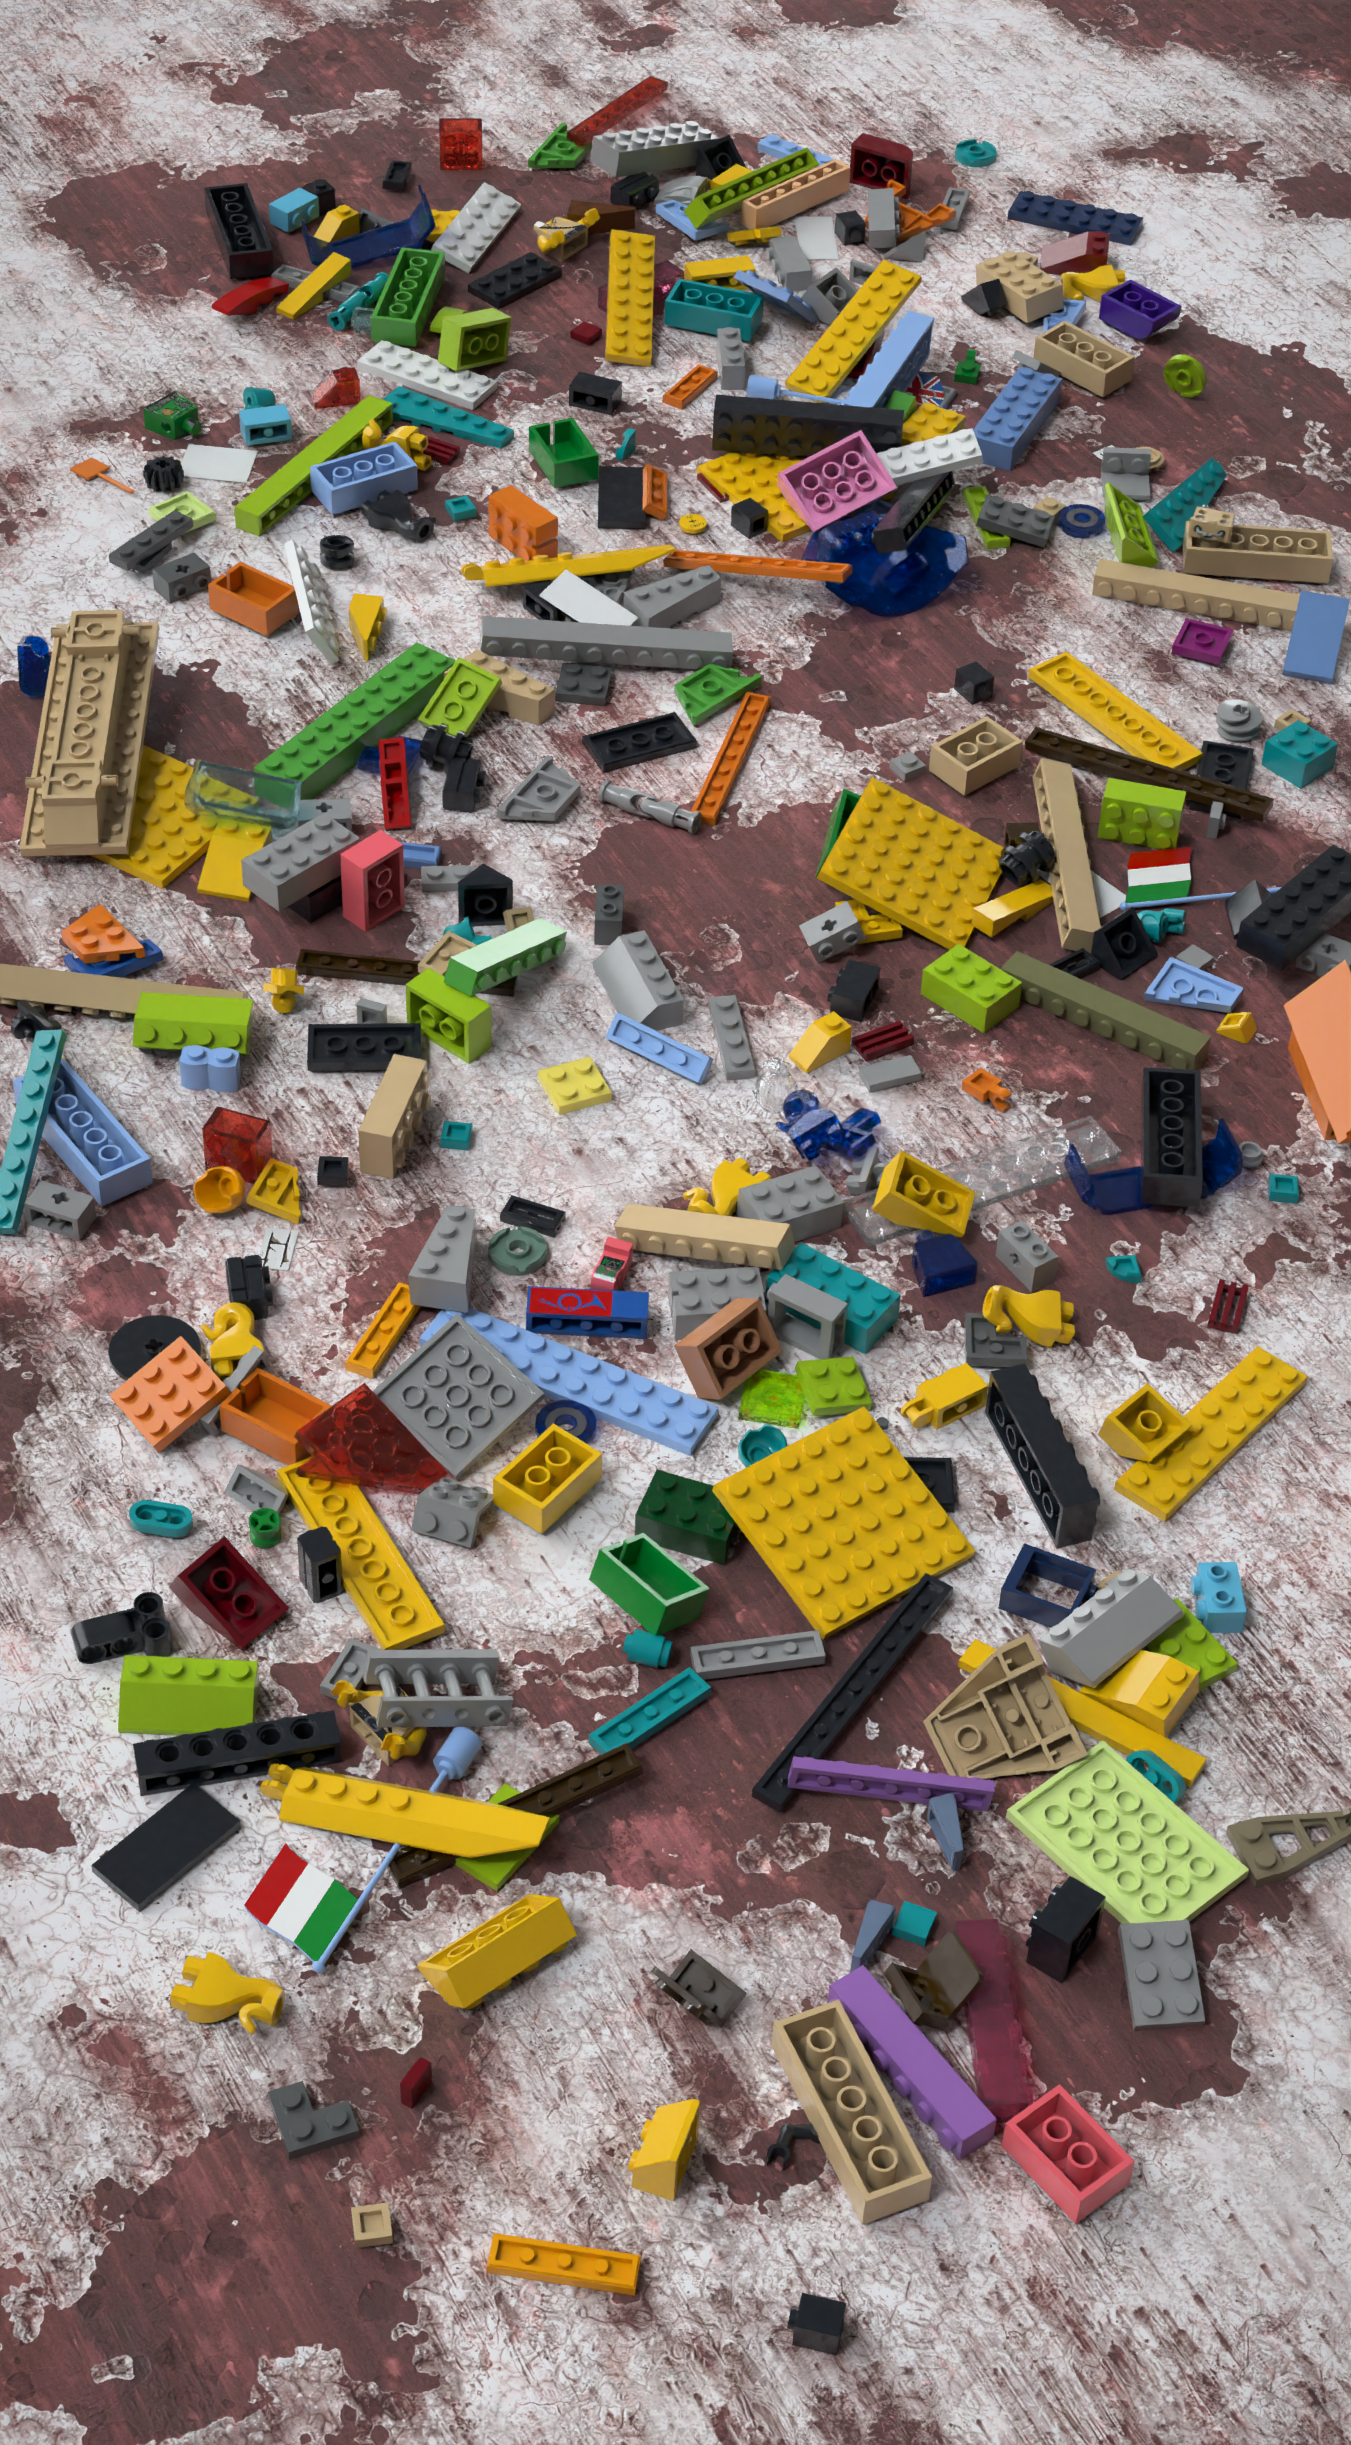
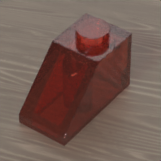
M342 367L332 370L310 392L315 409L353 405L360 402V379L355 367Z

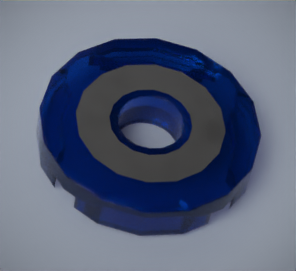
M1073 504L1064 507L1059 512L1058 526H1061L1063 528L1062 531L1069 536L1085 539L1090 538V535L1093 534L1098 536L1104 531L1106 517L1096 507L1085 504Z
M560 1400L551 1402L543 1407L536 1416L535 1433L537 1438L553 1423L557 1426L563 1424L573 1426V1428L565 1431L586 1444L591 1440L593 1441L596 1437L597 1420L593 1411L577 1401Z

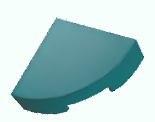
M628 428L622 435L625 439L621 448L617 447L616 459L625 460L635 451L636 430Z
M1135 1255L1106 1257L1105 1265L1112 1275L1126 1282L1141 1283L1142 1274Z

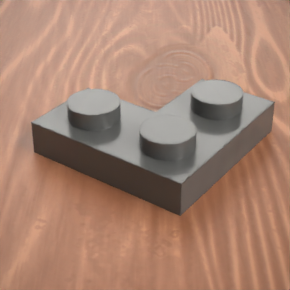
M965 1313V1362L969 1366L1012 1367L1026 1364L1027 1366L1026 1337L996 1336V1326L988 1322L983 1314Z
M303 2081L268 2091V2100L289 2160L360 2138L359 2128L348 2100L313 2111Z

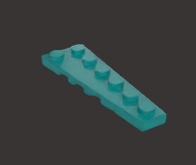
M398 386L382 399L393 403L394 421L399 422L401 419L412 421L413 426L421 427L422 424L432 426L433 431L439 433L451 431L454 437L468 439L500 449L514 438L513 429L476 416L463 409L450 406L445 402L437 401L424 394L411 391L406 387Z
M1213 457L1142 516L1172 553L1183 543L1186 521H1190V517L1194 516L1197 506L1202 507L1205 505L1206 508L1228 475L1223 470L1221 464Z

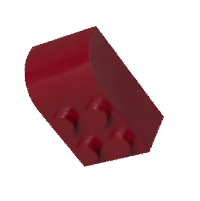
M862 133L851 144L849 183L870 189H885L889 180L892 179L906 186V194L901 198L907 199L910 195L913 151L906 145Z

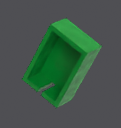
M573 418L553 421L552 445H550L549 422L529 426V452L554 488H564L568 485L587 483L598 479L599 455Z
M645 1533L625 1539L623 1544L617 1542L599 1549L589 1578L604 1594L609 1596L626 1613L631 1615L648 1632L655 1636L699 1619L710 1591L707 1585Z

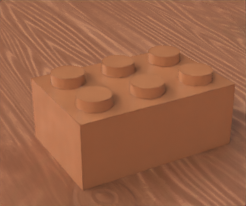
M751 1298L734 1299L674 1345L697 1397L706 1399L724 1398L783 1352L760 1299Z

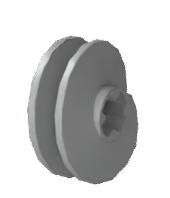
M1233 699L1224 701L1218 706L1216 723L1219 725L1217 732L1221 737L1230 741H1247L1258 735L1262 723V714L1255 705L1247 701Z

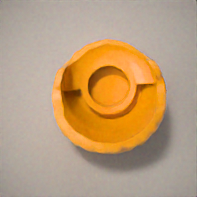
M224 1166L210 1168L203 1176L196 1180L193 1189L194 1197L199 1207L208 1213H228L241 1204L245 1193V1182L241 1174L234 1168Z

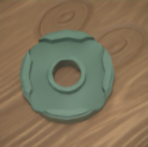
M510 1227L505 1228L494 1234L489 1241L488 1258L492 1266L502 1273L517 1276L531 1274L540 1269L546 1261V1241L536 1230L527 1227H518V1230H510ZM515 1248H520L524 1251L516 1253L511 1250Z

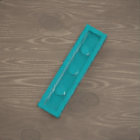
M689 1667L590 1733L588 1743L600 1755L625 1743H628L632 1749L711 1696V1686Z

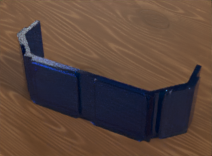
M417 185L421 201L408 219L329 243L310 236L305 221H301L303 226L302 233L312 264L320 266L335 252L351 259V269L369 264L376 259L398 255L401 247L417 249L421 246L423 239H427L436 226L426 194L423 192L421 185Z
M1224 1118L1219 1119L1216 1137L1202 1148L1203 1181L1200 1199L1215 1195L1219 1188L1228 1185L1242 1172L1243 1153ZM1069 1144L1068 1155H1065L1064 1166L1083 1203L1094 1210L1096 1208L1100 1209L1102 1215L1120 1214L1155 1206L1141 1203V1166L1090 1175L1075 1145Z

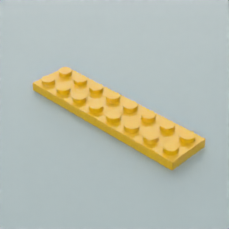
M611 229L605 361L650 367L652 357L655 236Z
M882 260L785 381L786 388L798 393L830 398L921 284V275ZM814 400V401H816V402H818V403H824V404L826 403V402H823V401Z
M1067 651L1029 669L1028 677L1132 756L1181 771L1199 763V760L1203 757V753Z
M1257 1346L1184 1416L1192 1424V1427L1151 1462L1142 1460L1135 1462L1115 1482L1114 1490L1166 1522L1306 1385L1308 1376Z
M335 1449L277 1470L278 1481L288 1492L289 1499L308 1530H314L322 1526L327 1527L333 1536V1540L339 1546L342 1560L343 1587L382 1650H403L445 1633V1624Z

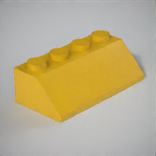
M529 1893L418 1964L417 1967L450 2006L467 2010L482 2003L484 2000L483 1996L490 1991H498L507 1987L512 1982L511 1978L516 1974L528 1972L536 1968L540 1964L539 1960L547 1954H555L568 1946L567 1941L575 1937L577 1933L560 1898Z

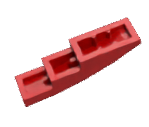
M274 277L257 279L228 292L215 301L211 308L228 316L257 313L258 304L272 303L273 295L287 293L289 284Z
M404 737L378 740L385 830L411 828V805Z

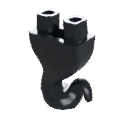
M384 490L377 496V502L373 503L370 500H366L361 505L362 515L368 518V526L374 529L395 530L401 535L413 538L419 542L428 539L434 530L436 517H423L412 522L411 503L399 490H395L392 493Z

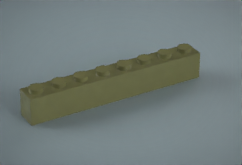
M1016 951L1001 967V970L1022 982L1021 1000L1168 1066L1182 1070H1197L1208 1057L1210 1036L1028 955Z

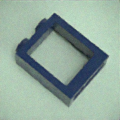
M1024 1543L1001 1588L998 1609L1052 1628L1068 1617L1074 1609L1082 1606L1095 1595L1099 1584L1094 1582L1097 1569ZM1033 1574L1079 1591L1071 1609L1022 1592L1029 1575Z

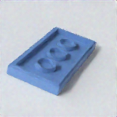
M1301 590L1282 675L1332 684L1350 599Z

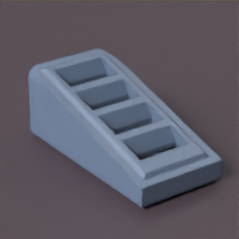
M948 1793L930 1798L927 1821L951 1870L955 1872L960 1870L964 1848L956 1798L954 1793Z
M874 1900L868 1902L852 1955L850 1973L862 1965L866 1967L892 1929L896 1910L895 1906Z

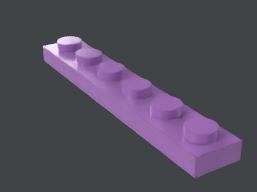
M793 1756L788 1774V1788L929 1804L930 1798L954 1793L957 1808L987 1812L994 1795V1781L978 1777L967 1778L951 1776L945 1773L934 1774L918 1772L912 1769L901 1770L878 1765L868 1766L845 1761L819 1760L812 1757L802 1758Z

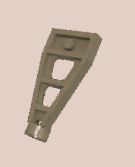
M1351 1808L1334 1812L1256 1817L1227 1826L1226 1835L1241 1863L1249 1869L1248 1876L1256 1888L1286 1879L1351 1841ZM1325 1826L1331 1838L1318 1844H1312L1305 1828ZM1286 1832L1294 1834L1301 1848L1288 1857L1279 1856L1269 1836L1274 1833Z

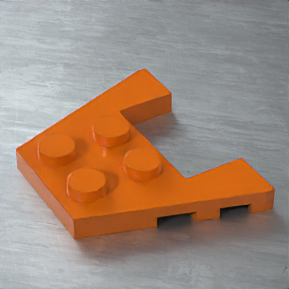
M892 179L889 180L887 188H894V197H899L900 199L906 194V186ZM899 202L900 238H896V243L954 219L955 210L939 203L927 214H923ZM867 215V217L865 218L864 221H865V223H866L865 227L869 229V222H868V215Z

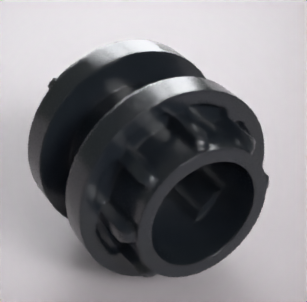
M441 723L440 726L433 724L428 727L423 737L419 755L421 759L426 760V765L433 768L437 762L444 764V773H447L450 761L454 757L465 758V760L470 759L474 743L472 739L467 738V732L459 730L455 736L448 733L449 725Z
M1020 832L1015 837L1016 847L1005 846L1001 850V858L998 862L1000 870L1009 881L1017 886H1025L1026 884H1034L1039 879L1038 869L1047 872L1053 866L1052 860L1055 858V851L1051 843L1039 832Z

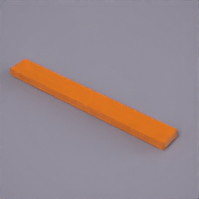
M675 550L663 559L664 567L694 570L709 565L715 572L841 583L852 574V565L686 550Z
M746 692L691 812L699 811L702 813L701 823L715 826L770 706V696Z

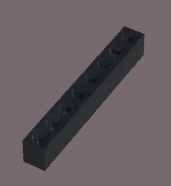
M952 471L915 480L872 532V543L877 547L878 554L907 550L956 488Z

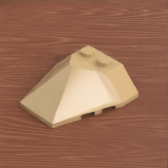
M1029 1633L998 1647L923 1721L948 1775L987 1779L1058 1770L1088 1755L1074 1724H1071L1042 1665L1043 1661Z

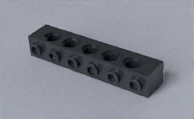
M334 1710L314 1712L296 1717H283L278 1720L260 1723H248L224 1729L216 1728L211 1731L181 1734L176 1737L158 1740L150 1739L133 1744L140 1796L182 1790L192 1783L200 1787L268 1775L269 1768L274 1763L288 1765L293 1770L302 1767L312 1768L342 1763L341 1739Z

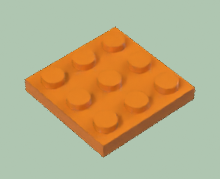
M180 1336L109 1396L159 1453L231 1392L183 1337Z

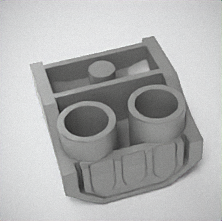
M688 176L667 182L656 196L654 205L675 200L689 206L697 196L710 189L711 180L708 177Z

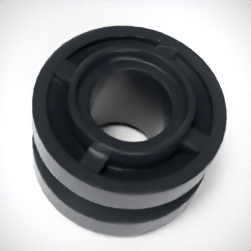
M331 535L321 539V564L329 568H345L354 563V541L343 535Z

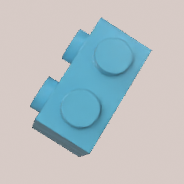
M298 188L269 204L270 224L289 233L309 223L311 220L319 217L318 196Z
M285 404L239 410L240 431L246 446L292 440L291 418Z
M1237 1562L1198 1563L1196 1576H1191L1190 1583L1192 1595H1197L1198 1600L1195 1605L1196 1618L1202 1621V1625L1210 1633H1242L1247 1611Z

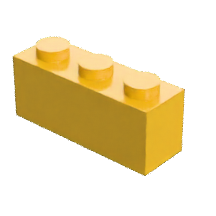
M748 255L685 263L684 280L736 290H747L748 288L736 280L734 276L738 270L745 273L747 270L756 273V269Z

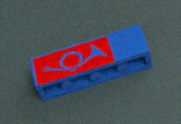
M528 1286L526 1330L535 1334L647 1339L649 1292Z

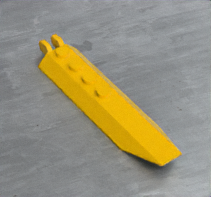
M669 544L573 556L571 552L557 554L558 557L548 558V555H538L533 557L534 560L524 561V558L509 559L510 563L500 564V561H487L485 566H478L471 562L464 564L460 572L468 581L484 580L486 587L557 579L565 570H568L577 577L630 571L674 552L675 548Z
M278 1763L271 1764L267 1773L273 1781L270 1779L263 1780L259 1789L266 1797L282 1801L279 1821L467 1858L538 1847L550 1821V1817L495 1803L307 1767L297 1768L294 1771L288 1765H279Z

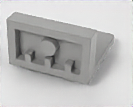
M1104 447L1101 465L1102 494L1104 498L1105 484L1109 482L1133 500L1150 499L1149 467L1151 449Z

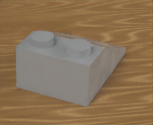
M836 267L811 284L801 298L804 300L803 302L813 307L811 311L818 316V320L831 325L837 318V314L841 313L858 290Z

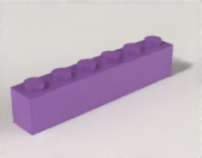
M864 1965L829 1985L827 2003L839 1999L876 2069L886 2073L892 2080L896 2092L902 2098L906 2097L915 2107L918 2118L924 2124H929L937 2133L939 2142L947 2151L951 2150L961 2160L994 2138L996 2117Z

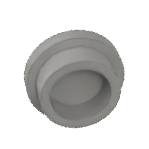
M1247 1141L1241 1143L1235 1150L1234 1159L1241 1166L1253 1168L1262 1163L1263 1152L1257 1143Z

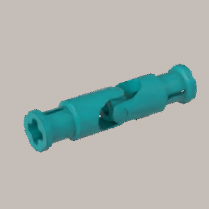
M384 272L378 273L374 280L368 281L353 296L339 305L337 311L331 312L328 315V323L331 328L336 331L343 330L348 322L354 321L364 310H367L379 300L389 275Z

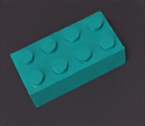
M678 278L665 300L664 325L678 329L694 330L698 333L715 334L716 336L717 329H724L726 327L740 328L741 341H751L763 319L764 295Z
M802 1242L793 1250L783 1270L774 1269L767 1276L765 1301L768 1303L767 1292L773 1283H778L785 1274L848 1303L844 1344L863 1354H866L898 1320L901 1297L899 1293ZM787 1306L786 1313L821 1330L820 1321Z

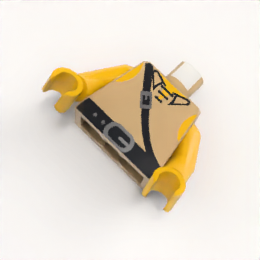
M593 208L584 214L585 217L578 222L561 217H555L546 224L541 221L536 222L533 231L538 235L537 244L543 254H548L562 262L585 248L588 244V228L600 219L597 209Z
M339 1680L336 1683L331 1694L339 1696L337 1703L340 1707H345L347 1704L351 1705V1728L388 1767L393 1765L402 1756H415L419 1753L427 1735L426 1727L377 1728L376 1721L381 1697H384L383 1690L365 1692L356 1690L350 1682L345 1680ZM396 1687L398 1697H409L400 1687Z

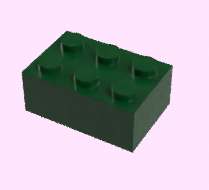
M657 1469L635 1514V1536L645 1533L662 1548L721 1565L726 1564L741 1529L713 1493V1485Z

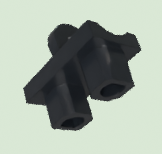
M25 1000L17 1002L18 1014L11 1020V1033L15 1038H27L33 1043L36 1031L62 1029V1025L58 1021L46 1020V1012L40 1005L32 1007Z

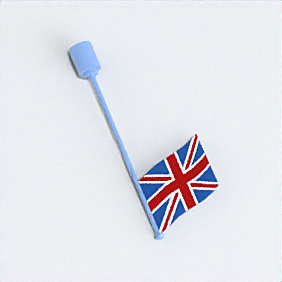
M918 373L905 391L906 394L915 396L916 402L922 404L924 402L932 403L939 407L944 400L943 386L938 376ZM750 375L746 397L779 399L780 394L840 405L843 401L781 390L778 379ZM930 390H933V391L936 392V397L933 398V399H924V398H921V397L918 395V394H921V396H923V397L930 398V397H933V396H934V393H933L932 391H930Z

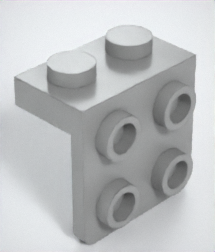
M452 1478L436 1480L418 1495L411 1531L471 1548L475 1544L480 1515L493 1505V1494L488 1493V1490L483 1487L471 1486L469 1488L459 1485V1482Z

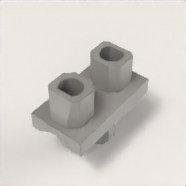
M878 1146L870 1147L867 1156L854 1157L853 1170L855 1175H848L846 1180L849 1195H863L865 1203H874L884 1168L890 1163L888 1161L883 1163L878 1158Z

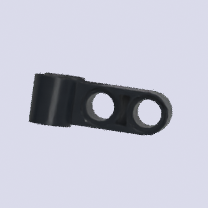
M144 1592L135 1598L133 1602L134 1608L83 1620L75 1624L71 1629V1636L79 1662L94 1664L144 1651L146 1656L168 1657L173 1650L170 1624L165 1619L161 1596L154 1592Z

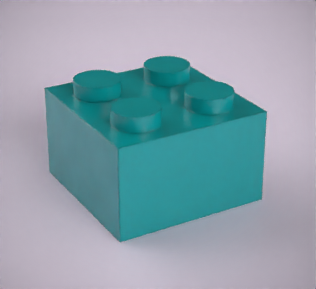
M1297 720L1266 740L1261 765L1302 789L1334 767L1338 743L1311 728L1306 723Z

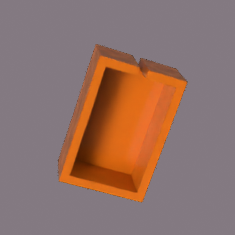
M512 485L489 495L488 532L492 539L519 558H524V561L534 560L533 557L538 555H548V558L558 557V540L555 538L558 536L557 516Z
M241 561L227 570L226 575L222 574L208 584L209 606L211 610L265 636L270 635L299 613V604L294 586Z
M258 1367L240 1384L241 1390L236 1388L219 1405L222 1431L286 1465L307 1459L334 1431L332 1405Z

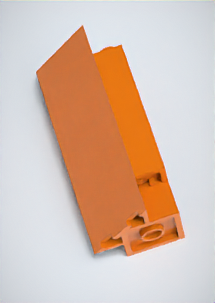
M1344 960L1283 1005L1292 1026L1288 1050L1324 1140L1337 1139L1338 1144L1351 1143V971L1346 960Z

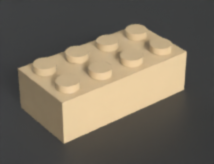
M1006 251L1000 256L986 259L984 262L976 265L977 286L1000 279L1008 303L1004 308L1026 323L1064 308L1063 284L1014 251Z
M1063 321L1036 337L1033 358L1061 372V377L1067 378L1078 386L1104 397L1132 380L1135 356L1067 321Z
M398 1054L393 1055L358 1130L360 1172L394 1179L398 1168L402 1169L405 1162V1152L407 1149L412 1148L414 1132L416 1129H420L424 1110L428 1111L431 1104V1094H428L431 1073H427V1060Z

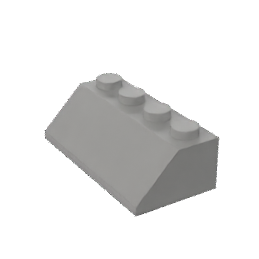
M645 930L619 936L593 962V968L618 1013L656 1031L683 1025L684 1000Z
M1127 1569L1121 1572L1106 1587L1098 1590L1082 1606L1074 1609L1068 1617L1053 1626L1038 1641L1050 1672L1094 1688L1184 1614L1182 1609L1151 1576Z

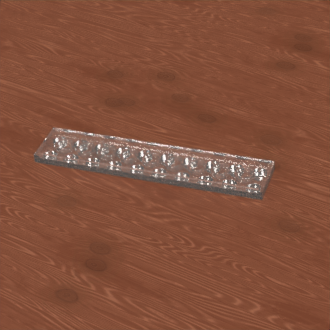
M1090 1115L936 1168V1170L976 1192L971 1211L1120 1160L1121 1150ZM878 1189L843 1200V1213L869 1247L920 1230L895 1224L872 1211Z

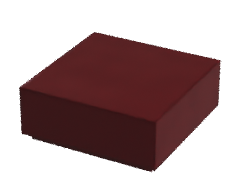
M585 321L570 331V338L587 345L602 336V328Z
M422 2057L418 2058L400 2082L401 2103L411 2109L432 2083L430 2061Z

